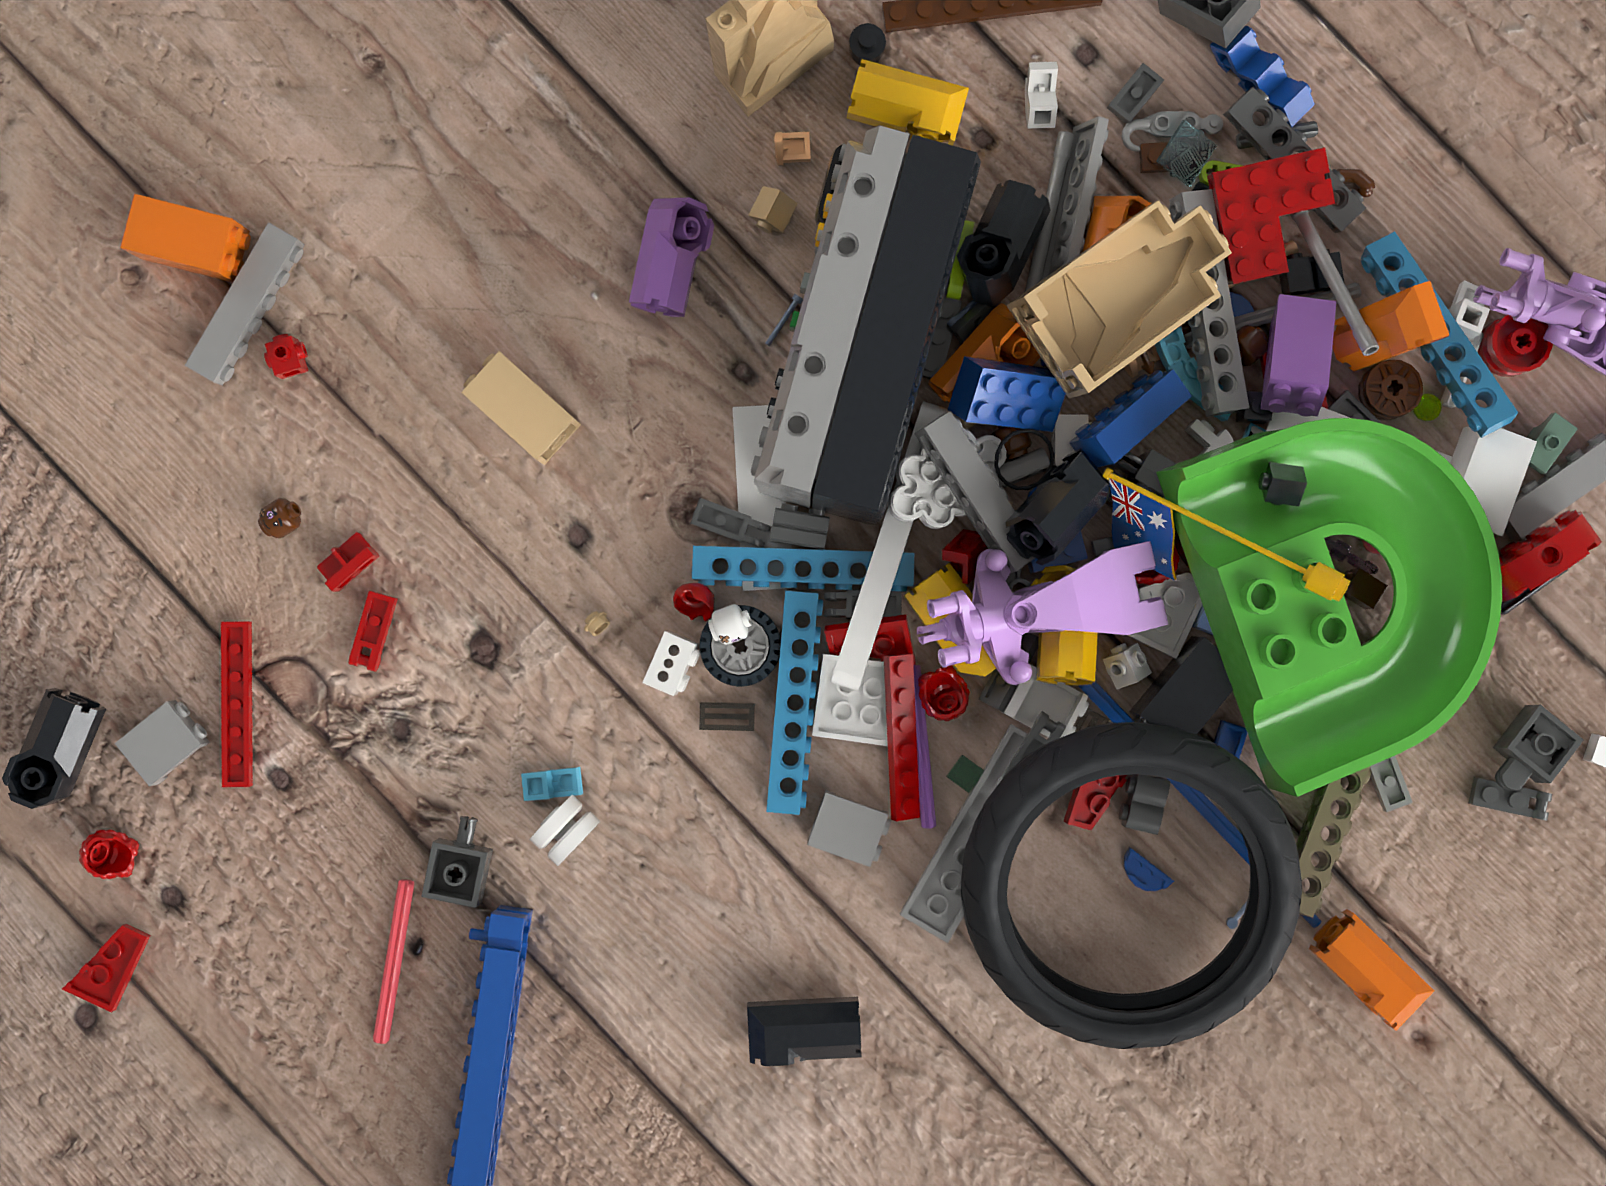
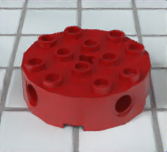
M1565 511L1554 519L1556 522L1547 527H1538L1526 535L1525 540L1517 543L1513 541L1499 550L1502 553L1499 556L1502 574V602L1516 598L1527 588L1532 590L1556 577L1590 554L1589 550L1598 547L1602 543L1581 511Z

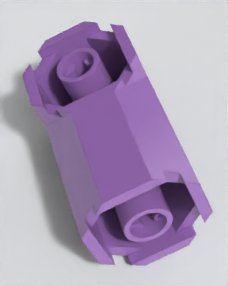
M690 197L662 198L652 201L648 209L629 303H631V306L651 313H656V311L663 312L665 316L685 317L697 256H699V252L710 248L714 230L712 219H708L705 213L709 212L706 204Z

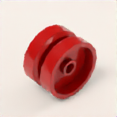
M1510 315L1490 322L1482 330L1483 338L1478 348V354L1490 372L1501 377H1514L1540 367L1549 358L1553 344L1543 339L1548 324L1532 318L1526 323L1513 320Z

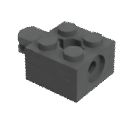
M1151 449L1141 454L1139 458L1128 452L1115 464L1111 465L1128 475L1126 480L1165 499L1156 472L1173 466L1176 463Z
M1541 704L1525 705L1493 746L1497 752L1506 758L1495 774L1497 784L1504 789L1520 790L1529 778L1535 783H1552L1584 739Z

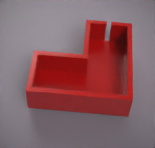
M1325 147L1213 172L1207 175L1209 189H1212L1219 233L1227 239L1228 247L1232 252L1224 258L1228 285L1289 272L1279 217L1335 204L1331 178L1325 179L1324 176L1330 173Z

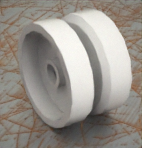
M571 795L560 807L557 806L542 821L541 827L529 839L539 849L545 848L555 839L557 843L548 852V858L557 866L600 823V820L591 812L585 813L577 822L573 820L582 809V803L574 795Z

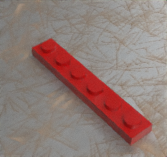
M252 621L221 622L222 787L253 786Z
M910 653L884 656L891 820L896 822L920 818L913 654Z

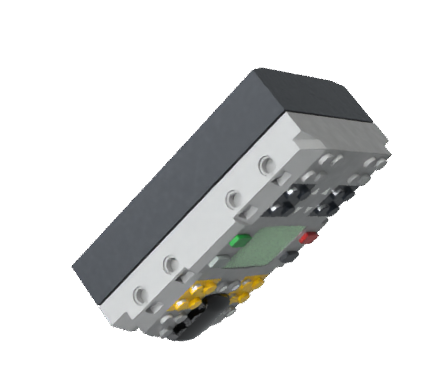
M880 125L866 131L863 144L849 140L847 144L843 143L838 146L830 157L815 211V222L818 229L815 237L816 248L811 273L804 272L800 293L805 295L800 312L795 310L793 312L789 328L790 331L794 332L785 369L779 368L775 381V390H779L777 398L771 397L767 410V418L771 419L769 428L765 426L762 428L758 443L760 444L759 447L763 448L760 457L755 455L750 472L752 476H755L754 485L757 486L759 493L806 508H810L813 497L812 509L822 510L828 514L868 525H877L886 510L981 165L977 152L912 135L908 153H905L909 133Z

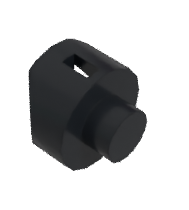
M865 23L857 26L849 38V51L853 60L858 65H860L862 59L875 63L879 62L886 46L885 34L874 24Z

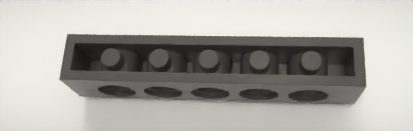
M1252 87L1247 90L1223 114L1266 160L1288 156L1294 151L1301 153L1312 150L1306 144L1308 141L1306 136L1300 130H1293L1287 124L1289 121L1287 116L1280 109L1274 110L1268 103L1270 101L1269 97L1259 88L1256 90ZM1254 112H1261L1264 115L1265 122L1263 126H1258L1253 122ZM1274 132H1280L1283 135L1284 141L1281 146H1276L1272 142V134ZM1329 168L1330 173L1324 176L1325 179L1331 178L1333 191L1339 195L1340 201L1337 206L1329 205L1313 209V211L1334 233L1342 232L1355 220L1366 207L1362 204L1364 201L1363 197L1354 189L1350 191L1343 183L1345 181L1344 177L1336 169L1331 170Z

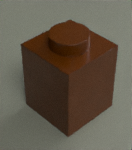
M1360 568L1347 570L1344 573V578L1350 580V584L1344 597L1363 609H1374L1388 585Z

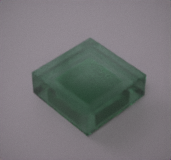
M961 754L946 777L969 793L984 770Z

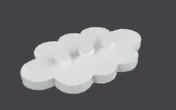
M962 428L967 438L975 443L978 455L982 461L991 468L993 472L992 477L999 486L994 460L995 452L1001 440L993 435H985L976 439L970 431ZM1004 445L999 454V468L1004 464L1006 459V449ZM923 446L920 447L918 455H909L898 463L896 478L900 486L890 493L888 499L889 511L895 519L901 522H910L919 518L925 526L931 529H940L949 525L954 516H966V513Z

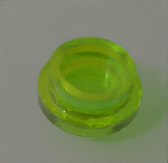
M1423 394L1413 412L1422 421H1432L1440 415L1442 405L1435 395Z

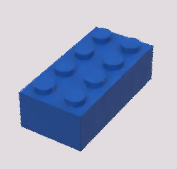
M964 356L947 410L965 422L1053 432L1066 393L1049 368Z
M1173 369L1165 372L1157 370L1150 376L1144 374L1132 383L1134 387L1130 391L1126 390L1113 399L1115 403L1110 408L1105 407L1095 414L1096 420L1090 425L1089 423L1083 425L1075 432L1076 437L1069 442L1074 451L1081 448L1096 467L1115 464L1192 397Z

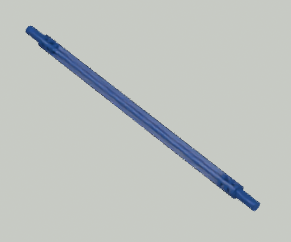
M1096 681L1092 685H1078L1113 723L1133 722V719ZM1166 778L1171 781L1170 783L1250 865L1243 835L1226 816L1200 791L1186 784ZM1314 914L1313 918L1301 915L1313 928L1318 927L1322 922L1316 914Z

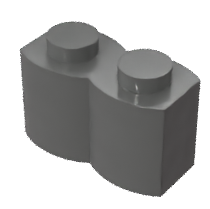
M1133 774L1132 777L1129 776L1125 786L1128 799L1126 804L1122 803L1119 810V819L1122 820L1121 824L1126 828L1158 835L1171 781L1152 775Z

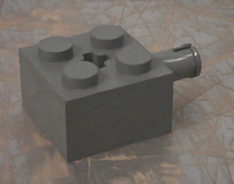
M460 816L456 840L438 838L432 842L421 897L477 908L482 903L493 849L477 846L473 843L476 823L478 822L477 818L472 817L469 819V816ZM456 867L463 873L459 878H457V873L453 872V869Z

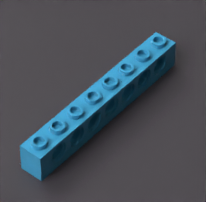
M1395 231L1365 247L1361 256V264L1363 269L1367 273H1371L1375 279L1376 287L1381 295L1389 297L1400 292V287L1409 288L1428 281ZM1390 265L1395 268V271H1389L1384 266ZM1433 288L1449 336L1420 346L1421 354L1424 360L1431 363L1436 370L1438 381L1443 386L1446 385L1450 391L1454 405L1459 409L1461 408L1467 416V423L1471 430L1477 432L1483 438L1511 423L1518 414V411ZM1445 354L1453 355L1456 361L1448 360ZM1460 377H1467L1472 384L1463 383ZM1475 400L1484 401L1487 407H1480Z
M693 546L692 579L698 580V583L704 585H715V580L726 581V586H742V581H753V587H770V582H781V588H797V583H808V589H825V584H836L837 590H852V585H863L865 576L861 579L854 578L850 573L851 566L855 563H861L865 566L867 573L873 551ZM903 552L891 591L907 592V586H914L915 553ZM717 559H725L728 562V570L724 574H717L713 570V564ZM750 559L755 562L756 570L753 574L744 575L741 572L740 566L744 560ZM774 560L780 561L784 566V570L779 576H772L768 572V565ZM801 561L808 562L811 566V573L806 577H800L795 572V566ZM828 562L835 563L839 569L837 576L833 578H828L823 574V566Z
M785 591L766 812L800 815V808H806L807 792L802 791V781H808L809 764H804L805 753H810L812 737H808L806 734L807 725L813 726L814 709H809V698H815L816 682L811 681L812 670L817 671L819 657V654H813L814 643H820L821 627H816V616H822L823 599H818V593ZM799 612H806L810 616V624L805 628L797 627L794 622V617ZM802 639L807 642L808 650L804 655H796L792 651V644L795 640ZM794 667L803 668L806 673L805 679L799 683L792 681L789 676L791 669ZM796 694L802 697L803 706L800 709L793 710L789 708L787 700L791 695ZM790 722H796L801 727V732L796 737H790L785 732V726ZM785 751H796L799 756L798 761L791 765L785 763L782 757ZM790 777L795 780L796 788L793 791L786 792L781 788L780 782L784 778Z

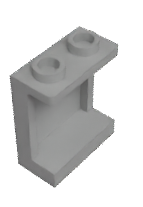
M176 700L166 701L115 743L149 787L163 782L168 778V773L199 748L210 743L206 737V730L200 724L194 723L189 716V709L182 702H177Z
M825 790L807 845L870 867L872 861L877 862L882 846L878 845L881 835L886 836L891 824V820L887 819L889 814L884 810L880 811Z

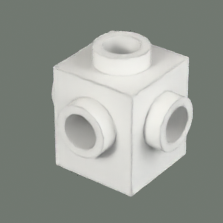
M1126 643L1120 644L1110 649L1112 654L1103 659L1106 671L1116 689L1137 683L1152 673L1138 643L1128 647Z

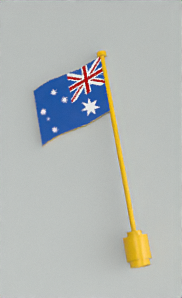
M1107 468L1103 474V478L1110 481L1112 494L1111 532L1114 548L1150 541L1156 565L1154 566L1155 569L1152 570L1174 581L1176 580L1173 565L1175 527L1172 509L1304 574L1302 580L1306 582L1305 588L1330 601L1334 599L1339 602L1350 584V580L1344 578L1345 574L1320 562L1316 566L1310 564L1307 569L1114 474L1110 468Z

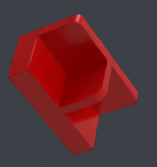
M963 529L942 549V560L950 561L955 571L962 572V583L969 584L975 578L979 554L988 548L977 531Z
M356 532L340 547H333L331 549L332 554L317 566V569L327 579L325 582L326 586L333 592H339L379 558L380 555L361 533Z

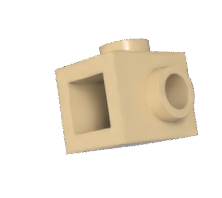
M763 186L748 216L757 221L756 226L767 233H771L772 230L783 233L798 203L781 190Z

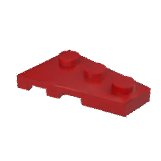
M907 615L883 617L870 657L880 658L881 662H884V656L910 653L913 654V665H916ZM850 622L825 626L824 632L830 655H840Z
M1127 775L1106 777L1075 788L1063 821L1069 825L1092 831L1111 804V797L1118 787L1122 788L1127 781L1125 779Z
M128 924L122 925L62 990L112 1013L117 1009L151 935Z

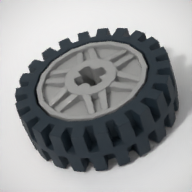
M738 605L742 611H748L752 626L748 627V635L745 638V645L748 647L747 651L744 652L742 650L739 654L735 652L736 646L733 643L725 645L719 640L715 641L708 622L702 630L699 648L704 666L714 678L730 686L744 687L764 680L774 670L780 657L781 638L775 623L767 614L751 606Z

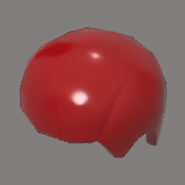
M693 582L683 584L676 589L673 596V604L679 613L689 616L690 620L702 616L706 622L712 617L714 612L715 598L708 586Z

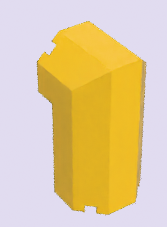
M862 59L851 94L852 103L848 107L847 119L876 127L880 125L905 133L908 131L911 133L910 139L912 135L954 145L969 88Z
M950 563L943 566L946 572H943L942 569L937 570L912 588L913 595L910 592L903 595L925 626L939 623L941 619L948 616V614L932 618L927 609L928 600L947 597L952 592L963 590L972 602L973 594L962 583V579ZM936 640L941 649L957 646L952 641ZM981 646L978 662L970 664L962 662L952 665L958 672L984 677L996 669L983 646Z
M1065 565L1045 567L1041 572L1044 575L1040 580L1035 579L1031 586L1049 581L1055 582L1076 569ZM1069 630L1039 633L1036 680L1048 684L1063 682L1065 685L1070 686L1092 685L1095 682L1098 633Z

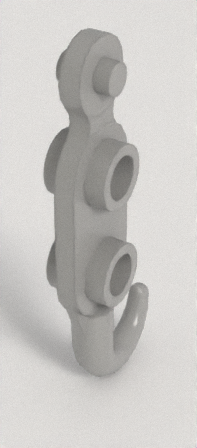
M1161 111L1143 119H1135L1127 123L1122 130V141L1128 149L1138 152L1141 148L1134 145L1130 140V134L1134 130H1143L1156 137H1192L1196 134V131L1198 133L1200 130L1213 135L1222 129L1223 120L1216 114L1200 118L1197 114L1190 111ZM1187 129L1190 130L1189 135H1186V133L1182 135V130H1185V132Z

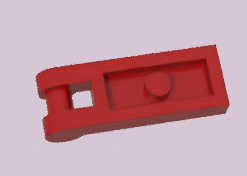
M374 591L368 592L349 656V665L356 667L358 665L366 666L367 670L373 672L378 670L398 598ZM363 647L372 649L370 656L362 653Z

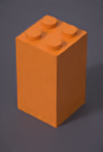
M134 194L120 248L142 260L233 283L244 265L242 259L245 250H248L250 246L251 236L247 228L232 218Z

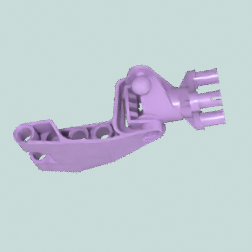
M1506 248L1500 257L1499 264L1521 271L1520 277L1508 291L1500 292L1480 285L1474 293L1475 296L1479 297H1474L1473 301L1490 306L1492 311L1510 315L1515 321L1526 323L1532 318L1547 323L1548 328L1543 337L1544 340L1551 342L1584 365L1606 376V282L1573 272L1568 285L1545 279L1544 259L1542 256L1536 254L1526 255Z
M1150 541L1103 551L1097 558L1055 582L1049 581L1025 587L1013 593L1006 583V579L1011 572L1007 566L1008 557L1006 553L999 549H986L979 554L977 559L972 602L963 590L952 592L947 597L928 600L927 609L932 618L948 614V616L941 619L939 623L918 626L917 634L928 633V635L918 637L922 645L941 639L952 641L957 645L939 649L938 660L942 667L962 662L966 664L978 662L981 646H983L1003 680L1010 685H1018L1027 682L1032 676V668L1028 664L1029 654L1021 649V639L1025 633L1069 630L1130 635L1168 625L1164 601L1161 597L1140 601L1135 574L1155 569L1154 566H1156Z

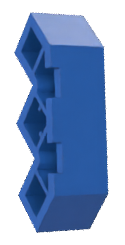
M1245 26L1226 48L1212 42L1210 47L1218 65L1226 73L1231 69L1240 78L1238 85L1245 92L1252 87L1256 90L1259 88L1265 92L1270 99L1268 103L1274 110L1280 109L1289 119L1287 124L1290 127H1293L1315 105L1309 85L1304 81H1296L1287 77L1282 58L1275 53L1270 54L1260 50L1255 39L1257 37L1256 33L1249 26Z

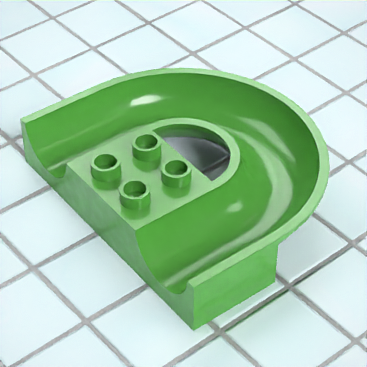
M1329 418L1304 422L1284 429L1255 433L1156 472L1166 500L1306 569L1310 564L1316 566L1318 562L1335 569L1324 538L1343 534L1360 538L1372 545L1382 555L1391 572L1394 595L1390 614L1381 630L1372 639L1361 645L1344 595L1339 602L1334 599L1330 601L1305 588L1306 582L1302 580L1304 574L1172 509L1175 528L1232 685L1233 693L1261 773L1269 789L1298 797L1400 754L1435 733L1452 718L1467 700L1489 661L1500 622L1502 574L1499 553L1493 531L1475 493L1462 475L1429 445L1411 434L1385 424L1353 418ZM1269 462L1302 466L1304 468L1307 486L1299 507L1284 504L1274 505L1264 501L1263 492L1259 489V478L1262 472H1266Z

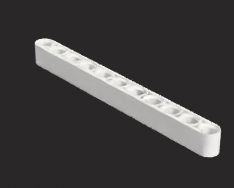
M923 401L905 457L912 454L918 455L919 449L922 446L914 433L949 412L947 408ZM898 481L896 482L895 488L900 486ZM889 508L887 509L831 680L832 683L857 691L859 690L914 521L901 522L891 515Z

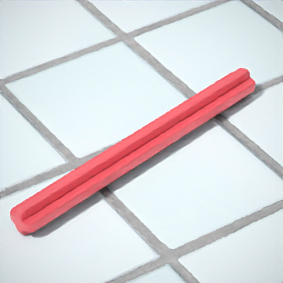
M402 879L398 882L373 1035V1041L380 1044H386L389 1041L414 889V882L407 879Z

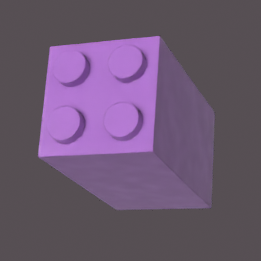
M1279 294L1269 329L1261 409L1270 410L1275 413L1287 412L1305 417H1318L1329 387L1336 301Z

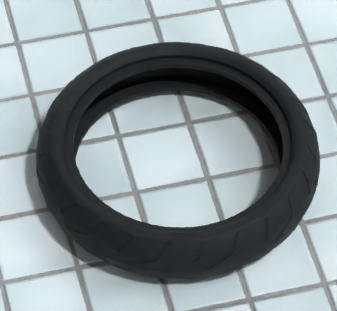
M1140 722L1108 723L1086 727L1047 743L1014 766L985 801L974 822L964 851L961 876L962 907L971 942L984 969L1009 1000L1026 1015L1051 1030L1080 1042L1116 1049L1161 1047L1188 1040L1209 1032L1243 1010L1266 987L1277 972L1292 942L1299 918L1302 896L1300 863L1291 827L1279 802L1257 774L1239 758L1203 737L1176 727ZM1131 774L1153 775L1186 784L1215 801L1236 822L1243 835L1250 863V888L1245 912L1237 930L1225 948L1207 966L1179 983L1155 991L1130 994L1109 993L1090 989L1076 984L1050 969L1031 951L1019 934L1013 922L1007 900L1008 877L1018 845L1034 820L1061 796L1086 783L1106 777Z

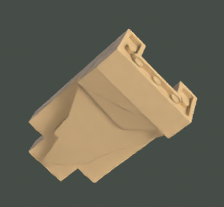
M729 0L706 18L714 75L747 117L834 50V38L830 22L817 7V0Z
M1158 200L1145 207L1072 261L1058 268L1006 306L1070 399L1091 392L1221 296L1217 290L1218 285L1211 276H1208L1206 271L1232 252L1228 247L1227 239L1214 226L1212 216L1201 205L1188 211L1173 222L1168 208Z

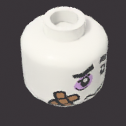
M736 604L715 610L712 614V619L708 621L714 640H719L725 645L745 639L748 635V627L752 626L748 611H742Z

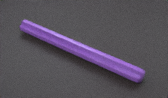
M914 665L920 818L922 828L928 829L936 827L926 715L918 696V678L921 676L920 665Z

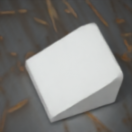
M1591 734L1583 760L1606 768V737Z

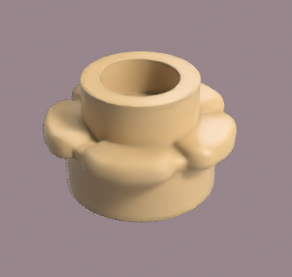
M598 611L591 613L585 619L586 625L584 630L586 632L589 631L593 636L601 634L610 625L607 614L605 612L598 613Z

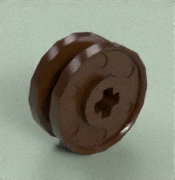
M1390 359L1371 367L1362 376L1358 385L1360 403L1380 420H1393L1410 413L1418 406L1423 396V382L1419 372L1411 364L1402 360ZM1388 386H1389V388H1392V387H1393V390H1394V393H1393V394H1392V392H1388V391H1387V387H1388Z

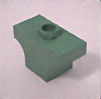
M1556 412L1551 413L1542 424L1533 427L1526 437L1537 441L1529 466L1540 474H1546L1578 428Z

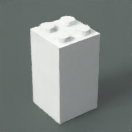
M1469 426L1464 427L1450 464L1462 475L1475 493L1485 511L1494 537L1503 536L1537 441L1502 428L1481 438Z

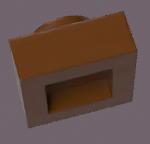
M1168 142L1140 144V173H1158L1170 170L1167 164L1165 166L1167 160L1169 162Z

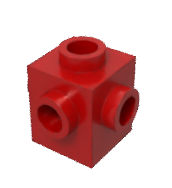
M281 334L273 337L272 342L265 344L267 352L264 353V358L268 367L272 368L274 376L285 379L308 372L305 361L308 354L302 341L299 342L298 339L289 336V334Z

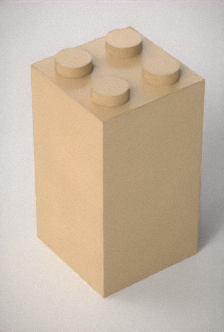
M500 351L496 355L492 353L483 362L482 366L484 368L477 376L473 374L466 380L463 385L465 389L461 393L533 458L545 465L581 424Z

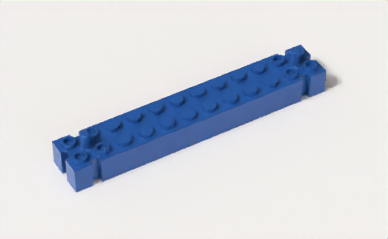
M500 905L497 907V910H494L490 916L486 917L484 930L471 928L469 931V939L485 941L486 944L482 945L480 952V961H484L483 970L478 972L476 979V989H480L478 1000H474L472 1007V1017H476L474 1028H470L467 1042L472 1047L470 1056L467 1055L465 1058L463 1069L464 1073H468L466 1083L462 1084L459 1100L463 1101L462 1111H458L455 1128L459 1129L458 1139H454L451 1156L455 1157L454 1167H450L447 1184L451 1186H493L533 909Z

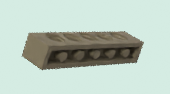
M1370 766L1346 776L1349 781L1346 789H1343L1341 786V779L1316 789L1296 842L1301 879L1303 881L1307 878L1310 883L1308 891L1305 893L1302 891L1299 914L1313 918L1314 914L1318 913L1322 906V893L1324 888L1328 887L1331 882V869L1334 862L1341 856L1342 840L1351 829L1352 821L1350 819L1353 811L1361 803L1362 796L1360 793L1362 787L1369 781L1371 776ZM1334 801L1339 805V811L1336 815L1331 811V804ZM1326 826L1329 830V837L1324 841L1321 837V830ZM1316 852L1319 855V863L1314 867L1311 863V857Z

